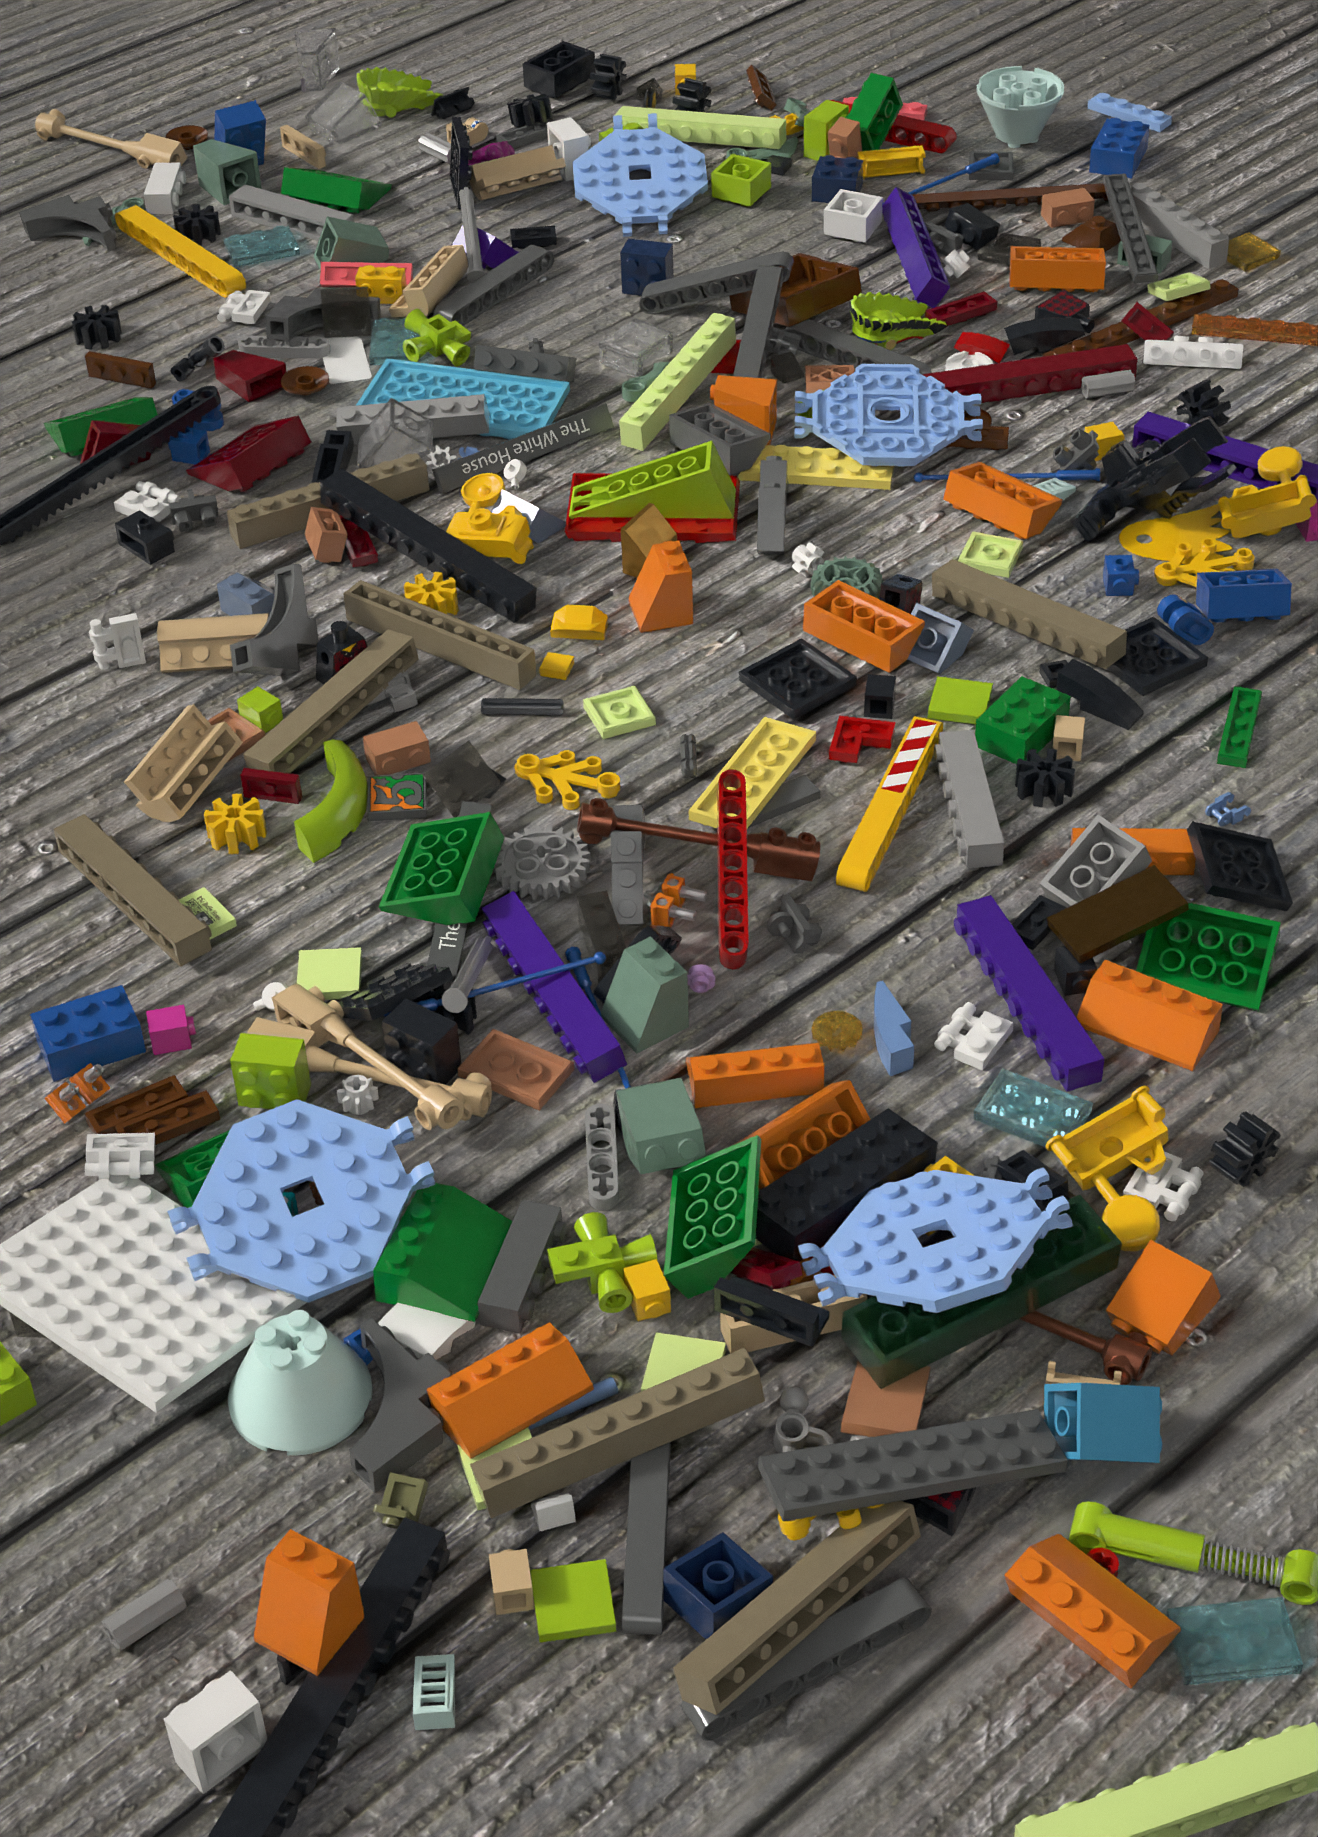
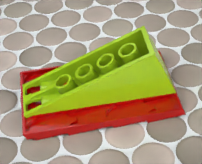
M713 441L616 473H573L564 532L568 539H573L574 541L610 539L611 542H621V528L648 503H652L677 533V541L694 540L695 543L736 541L740 480L737 475L730 476Z

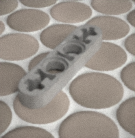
M245 336L238 340L240 352L266 358H323L330 354L329 340L325 337L295 336L290 341L267 339V336Z
M595 1104L590 1106L585 1113L589 1203L594 1209L607 1211L616 1207L619 1202L615 1113L609 1105ZM597 1119H603L604 1128H597ZM600 1140L610 1143L605 1148L593 1146L595 1142ZM599 1165H607L611 1168L605 1173H599L594 1170ZM600 1185H607V1195L600 1196Z

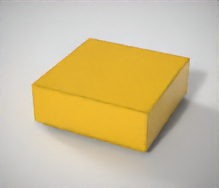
M548 652L539 668L540 676L566 680L574 666V656Z

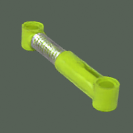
M1082 1502L1075 1509L1068 1541L1085 1554L1094 1548H1106L1118 1555L1198 1573L1199 1569L1203 1570L1206 1566L1208 1571L1214 1568L1215 1573L1221 1570L1222 1575L1227 1571L1229 1576L1235 1573L1236 1578L1240 1574L1242 1579L1249 1576L1250 1581L1253 1577L1256 1578V1582L1262 1579L1263 1584L1270 1581L1269 1584L1271 1586L1274 1584L1275 1587H1280L1281 1594L1285 1599L1295 1604L1310 1605L1318 1601V1554L1309 1550H1292L1285 1558L1280 1556L1277 1558L1274 1555L1268 1558L1267 1553L1262 1557L1260 1552L1254 1555L1253 1550L1247 1553L1246 1548L1241 1552L1239 1547L1233 1550L1232 1545L1227 1549L1225 1544L1219 1547L1218 1542L1215 1546L1212 1545V1541L1206 1544L1205 1535L1115 1515L1112 1514L1109 1508L1097 1502Z

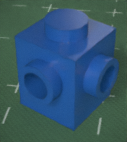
M186 427L185 433L178 431L177 438L171 436L168 443L172 461L196 464L210 453L207 431Z
M1105 555L1103 581L1106 596H1133L1134 585H1139V569H1134L1132 555Z

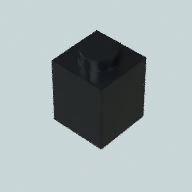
M868 674L864 698V717L892 719L896 694V676Z
M1065 946L1057 947L1054 972L1064 996L1086 993L1090 980L1097 971L1094 959L1091 958L1080 964Z

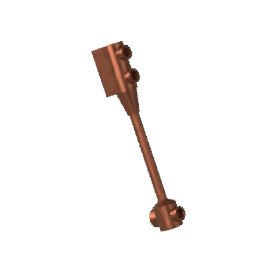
M600 798L592 799L590 804L582 803L580 807L577 833H579L580 838L584 842L589 844L600 843L603 837L608 838L614 830L642 831V834L718 846V837L715 833L617 818L613 808L608 807V803ZM774 827L769 830V833L747 834V857L753 859V872L812 882L819 862L820 842L816 841L814 835L807 832H802L798 838L787 836L783 829ZM727 840L729 843H737L736 840Z
M998 1294L972 1301L973 1303H983L1102 1354L1105 1367L1104 1372L1108 1379H1114V1371L1122 1372L1120 1385H1128L1132 1379L1140 1381L1149 1365L1152 1348L1148 1346V1340L1140 1333L1131 1332L1128 1337L1116 1334L1107 1341Z

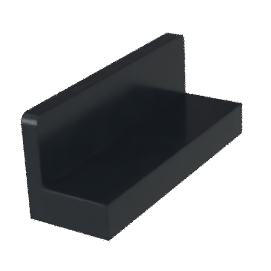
M720 1277L714 1286V1311L812 1347L829 1319L828 1310L738 1277H732L730 1281Z

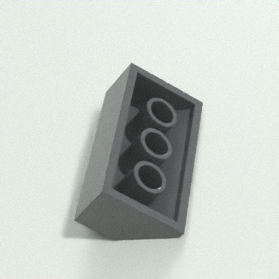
M711 403L669 415L670 443L680 448V450H685L713 441L730 476L738 475L740 472L750 469L771 439L770 433Z

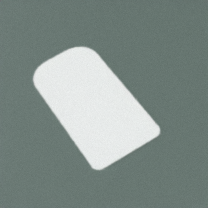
M346 335L328 338L330 354L323 357L326 372L329 375L330 384L365 380L372 377L364 346L359 337Z

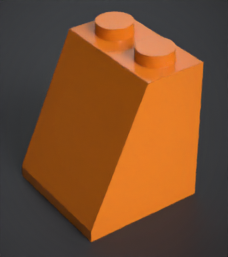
M718 375L715 385H711L710 400H714L715 406L770 433L771 439L767 445H771L777 424V379Z
M665 541L652 545L628 597L641 633L693 624L692 570L680 541Z
M1150 1240L1106 1308V1312L1112 1322L1111 1326L1116 1331L1125 1336H1128L1131 1332L1140 1333L1148 1340L1147 1344L1152 1348L1153 1352L1160 1354L1161 1351H1164L1172 1356L1217 1304L1221 1296L1213 1273Z
M290 1529L266 1557L254 1641L318 1676L364 1619L354 1562Z

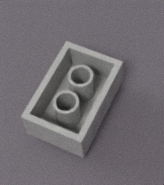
M1097 815L1039 884L1048 899L1068 908L1145 870L1152 860L1145 845L1100 815Z

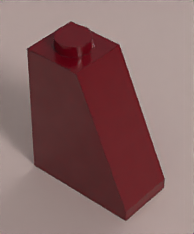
M231 350L213 358L216 379L248 402L281 388V378L287 372L286 363L236 350Z
M92 420L80 464L141 425ZM147 451L146 458L144 459L139 456L138 463L150 460L151 453Z

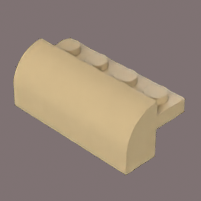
M550 145L471 165L472 177L469 182L475 196L479 200H484L562 180L560 170L566 167L564 158L556 159L553 146Z
M443 246L406 286L403 294L389 308L391 317L406 319L407 315L414 309H420L427 317L467 272L468 260L464 246Z
M269 613L159 621L157 640L160 650L161 672L173 673L233 668L230 645L255 637L266 624Z
M194 704L189 705L167 729L124 783L140 800L136 806L143 813L163 822L179 820L190 809L243 742L225 721L211 725Z

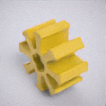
M434 572L432 580L427 581L423 573L415 575V584L409 582L404 584L405 598L445 614L457 615L459 611L456 581L453 577L443 581L442 573Z
M232 794L233 803L230 806L222 802L221 798L212 801L214 811L205 810L204 812L207 835L211 839L212 848L218 851L227 844L229 854H239L238 845L240 842L248 845L250 850L259 846L257 837L265 838L267 835L263 809H260L259 800L252 797L250 801L243 804L242 794Z

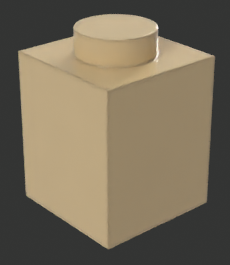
M1056 715L1053 749L1057 750L1058 760L1069 755L1073 761H1081L1085 717Z
M508 1549L500 1553L489 1554L496 1615L534 1610L527 1549Z

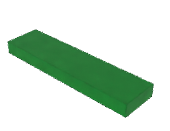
M1234 687L1217 757V764L1246 768L1262 697L1261 690Z

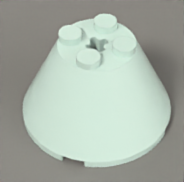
M1011 66L995 69L981 76L976 91L996 134V138L1008 143L1010 148H1019L1021 144L1038 141L1040 133L1063 96L1064 84L1057 75L1040 68H1035L1034 71L1022 70V66Z
M294 1310L290 1314L274 1318L257 1328L254 1335L255 1339L238 1368L228 1393L229 1413L239 1434L250 1444L267 1452L268 1448L287 1451V1456L320 1452L333 1447L350 1436L365 1419L364 1413L369 1402L372 1401L373 1395L371 1375L368 1367L359 1355L319 1321L310 1317L304 1310Z

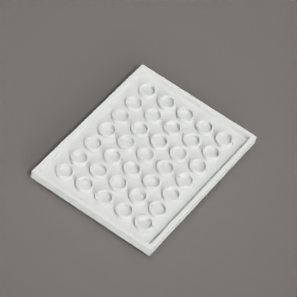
M113 1175L109 1179L98 1180L0 1244V1305L157 1413L250 1345L255 1339L254 1335L257 1328L274 1318L290 1314L307 1302L296 1299L293 1294L278 1289L274 1291L251 1283L249 1279L233 1273L229 1275L215 1271L200 1280L194 1281L187 1257L200 1253L210 1254L199 1225L192 1226L175 1235L167 1211L182 1206L138 1178H130V1175Z

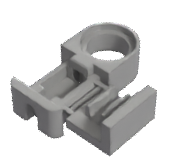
M403 669V673L397 674L388 682L389 686L385 690L383 689L368 704L371 705L386 699V697H391L390 702L394 712L418 705L416 694L411 688L407 672H404Z

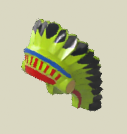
M867 292V294L860 293L858 296L854 295L853 300L850 301L853 333L859 339L892 350L896 344L912 338L923 339L925 336L934 335L942 331L947 326L945 321H937L936 318L931 320L928 318L922 319L921 316L925 314L928 305L922 302L917 303V300L909 301L907 297L901 299L899 295L892 296L890 293L882 295L880 292L876 294Z

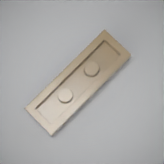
M289 125L280 127L283 148L318 169L326 167V152L322 145Z

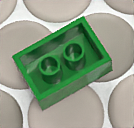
M871 72L868 79L864 81L858 98L854 100L850 113L845 117L860 122L862 151L880 149L903 106L894 78Z
M1021 676L976 719L975 737L978 748L1014 764H1017L1019 758L1026 761L1027 751L1036 749L1038 754L1054 738L1056 715L1069 716L1071 696Z

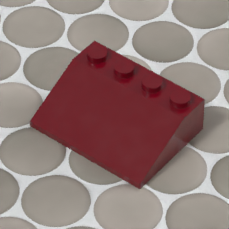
M299 415L254 425L186 471L188 475L224 490L232 491L239 489L240 492H243L253 487L252 482L256 479L262 480L271 475V469H278L286 465L289 457L293 458L304 453V447L312 443Z

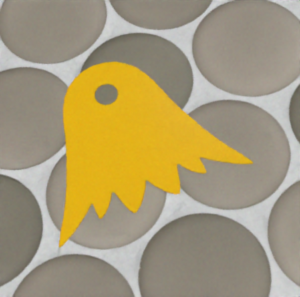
M1216 504L1200 510L1178 514L1171 518L1162 517L1132 523L1120 532L1119 541L1126 550L1135 555L1163 561H1170L1173 558L1178 543L1187 542L1192 545V554L1190 558L1184 559L1182 564H1190L1200 551L1202 539L1207 537L1218 539L1228 534L1230 530L1211 527L1222 520V518H1211L1220 511L1219 505ZM1139 535H1148L1152 538V541L1150 543H1140L1136 538ZM1217 540L1216 552L1233 549L1230 545ZM1214 553L1207 560L1223 558L1224 556ZM1227 567L1218 568V569H1215V570L1222 571L1223 569H1225V568H1227Z

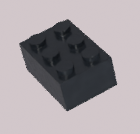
M562 41L522 63L524 87L537 93L546 94L550 98H558L563 93L574 89L577 85L590 79L591 72L596 73L595 65L593 64L595 52Z

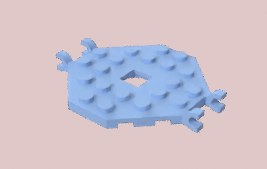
M656 113L648 114V128L637 130H623L622 115L613 116L614 131L573 161L575 198L580 201L585 199L592 203L594 209L605 215L607 213L613 215L615 221L622 224L623 237L632 236V224L658 222L659 234H668L667 223L673 217V213L678 209L683 210L693 202V198L697 194H703L708 190L705 155L658 129ZM638 169L651 172V179L630 180L629 172Z
M861 364L855 368L854 373L849 376L844 374L831 382V386L824 391L821 389L814 393L795 391V401L803 402L795 403V413H804L809 408H812V418L795 416V426H801L802 428H795L794 438H804L809 433H814L862 465L916 466L963 435H967L972 441H981L982 439L981 431L974 430L983 428V420L973 419L971 421H964V410L971 416H980V406L973 405L981 404V394L963 396L957 391L951 393L945 389V384L932 376H923L919 373V368L912 364ZM875 410H900V419L893 421L880 420L875 417Z
M297 1099L233 1124L192 1207H177L167 1211L175 1235L198 1224L210 1251V1254L200 1253L187 1257L194 1281L200 1280L215 1271L229 1275L233 1273L249 1279L251 1283L274 1291L278 1289L293 1294L296 1299L309 1303L373 1277V1269L397 1228L399 1217L405 1204H408L412 1193L416 1190L435 1185L434 1171L429 1161L418 1165L411 1173L406 1174L394 1148L398 1144L414 1140L413 1126L408 1116L394 1122L389 1129H383ZM305 1181L314 1182L324 1205L292 1217L282 1193L285 1189Z
M1044 1167L1033 1171L1025 1183L940 1170L919 1172L913 1177L897 1182H888L881 1187L869 1190L824 1247L819 1248L815 1244L806 1243L799 1245L798 1249L803 1259L813 1256L811 1260L802 1263L807 1276L815 1274L828 1266L831 1267L836 1276L835 1278L829 1273L814 1275L818 1289L829 1287L827 1290L818 1293L822 1306L829 1305L838 1298L845 1296L860 1298L862 1294L877 1296L878 1302L904 1307L907 1302L921 1304L923 1311L938 1313L1006 1291L1012 1283L1011 1275L1016 1268L1022 1269L1034 1252L1033 1245L1038 1238L1043 1239L1050 1230L1073 1226L1072 1220L1067 1213L1058 1215L1060 1212L1070 1209L1069 1202L1064 1196L1053 1199L1047 1205L1046 1211L1042 1212L1034 1200H1046L1053 1197L1052 1191L1047 1185L1038 1187L1042 1182L1050 1180L1049 1174ZM936 1230L951 1231L955 1237L924 1248L917 1239L927 1232Z

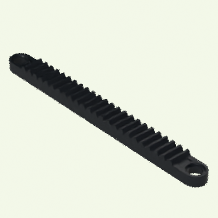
M204 386L197 389L0 515V545L8 540L12 543L15 542V536L22 537L24 530L30 532L33 524L37 527L40 526L41 519L47 521L49 514L55 516L58 508L63 511L66 503L71 506L74 498L80 500L82 493L88 495L89 488L96 490L99 482L104 485L107 477L113 479L114 472L121 474L122 467L129 469L130 462L138 463L139 456L143 459L146 458L147 451L152 454L155 446L160 449L163 441L168 444L171 436L177 438L178 431L185 433L186 426L192 428L194 421L200 423L203 415L221 403L218 389L215 386Z

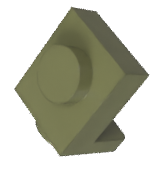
M390 1472L381 1505H374L373 1513L382 1519V1525L393 1529H398L404 1517L418 1522L429 1483L424 1479Z

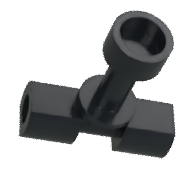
M216 335L210 336L204 343H200L188 354V358H183L175 364L170 372L177 381L185 380L194 372V366L202 367L210 357H217L225 349L224 342Z

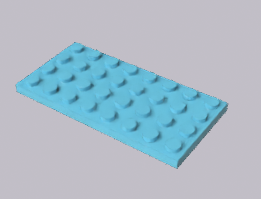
M387 358L356 406L485 394L490 413L489 433L480 435L502 437L510 440L551 424L570 392V382Z

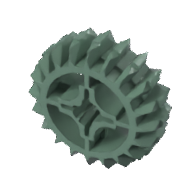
M846 556L843 559L834 557L833 561L825 560L824 564L818 565L817 570L813 571L811 582L813 597L837 580H840L880 599L881 584L883 583L880 569L876 568L874 563H867L866 559L857 560L856 556L852 559Z

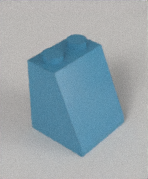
M1098 1383L1044 1384V1421L1067 1460L1160 1463V1452L1162 1450V1438L1160 1436L1162 1400L1160 1398V1387Z

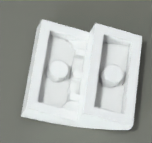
M397 1303L378 1323L381 1327H388L396 1341L403 1348H410L417 1358L420 1359L429 1353L436 1360L451 1352L453 1339L475 1327V1322L458 1319Z

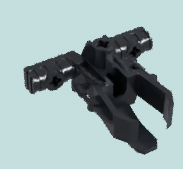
M1206 417L1163 442L1162 445L1155 440H1146L1133 449L1127 440L1117 443L1101 458L1107 485L1097 491L1071 522L1084 537L1085 541L1088 542L1095 538L1104 526L1114 519L1116 512L1124 507L1139 509L1146 515L1156 511L1164 518L1175 516L1193 497L1197 496L1200 492H1206L1217 486L1218 483L1230 476L1236 469L1234 464H1229L1209 476L1191 478L1211 463V460L1205 453L1216 446L1226 444L1228 440L1213 419Z

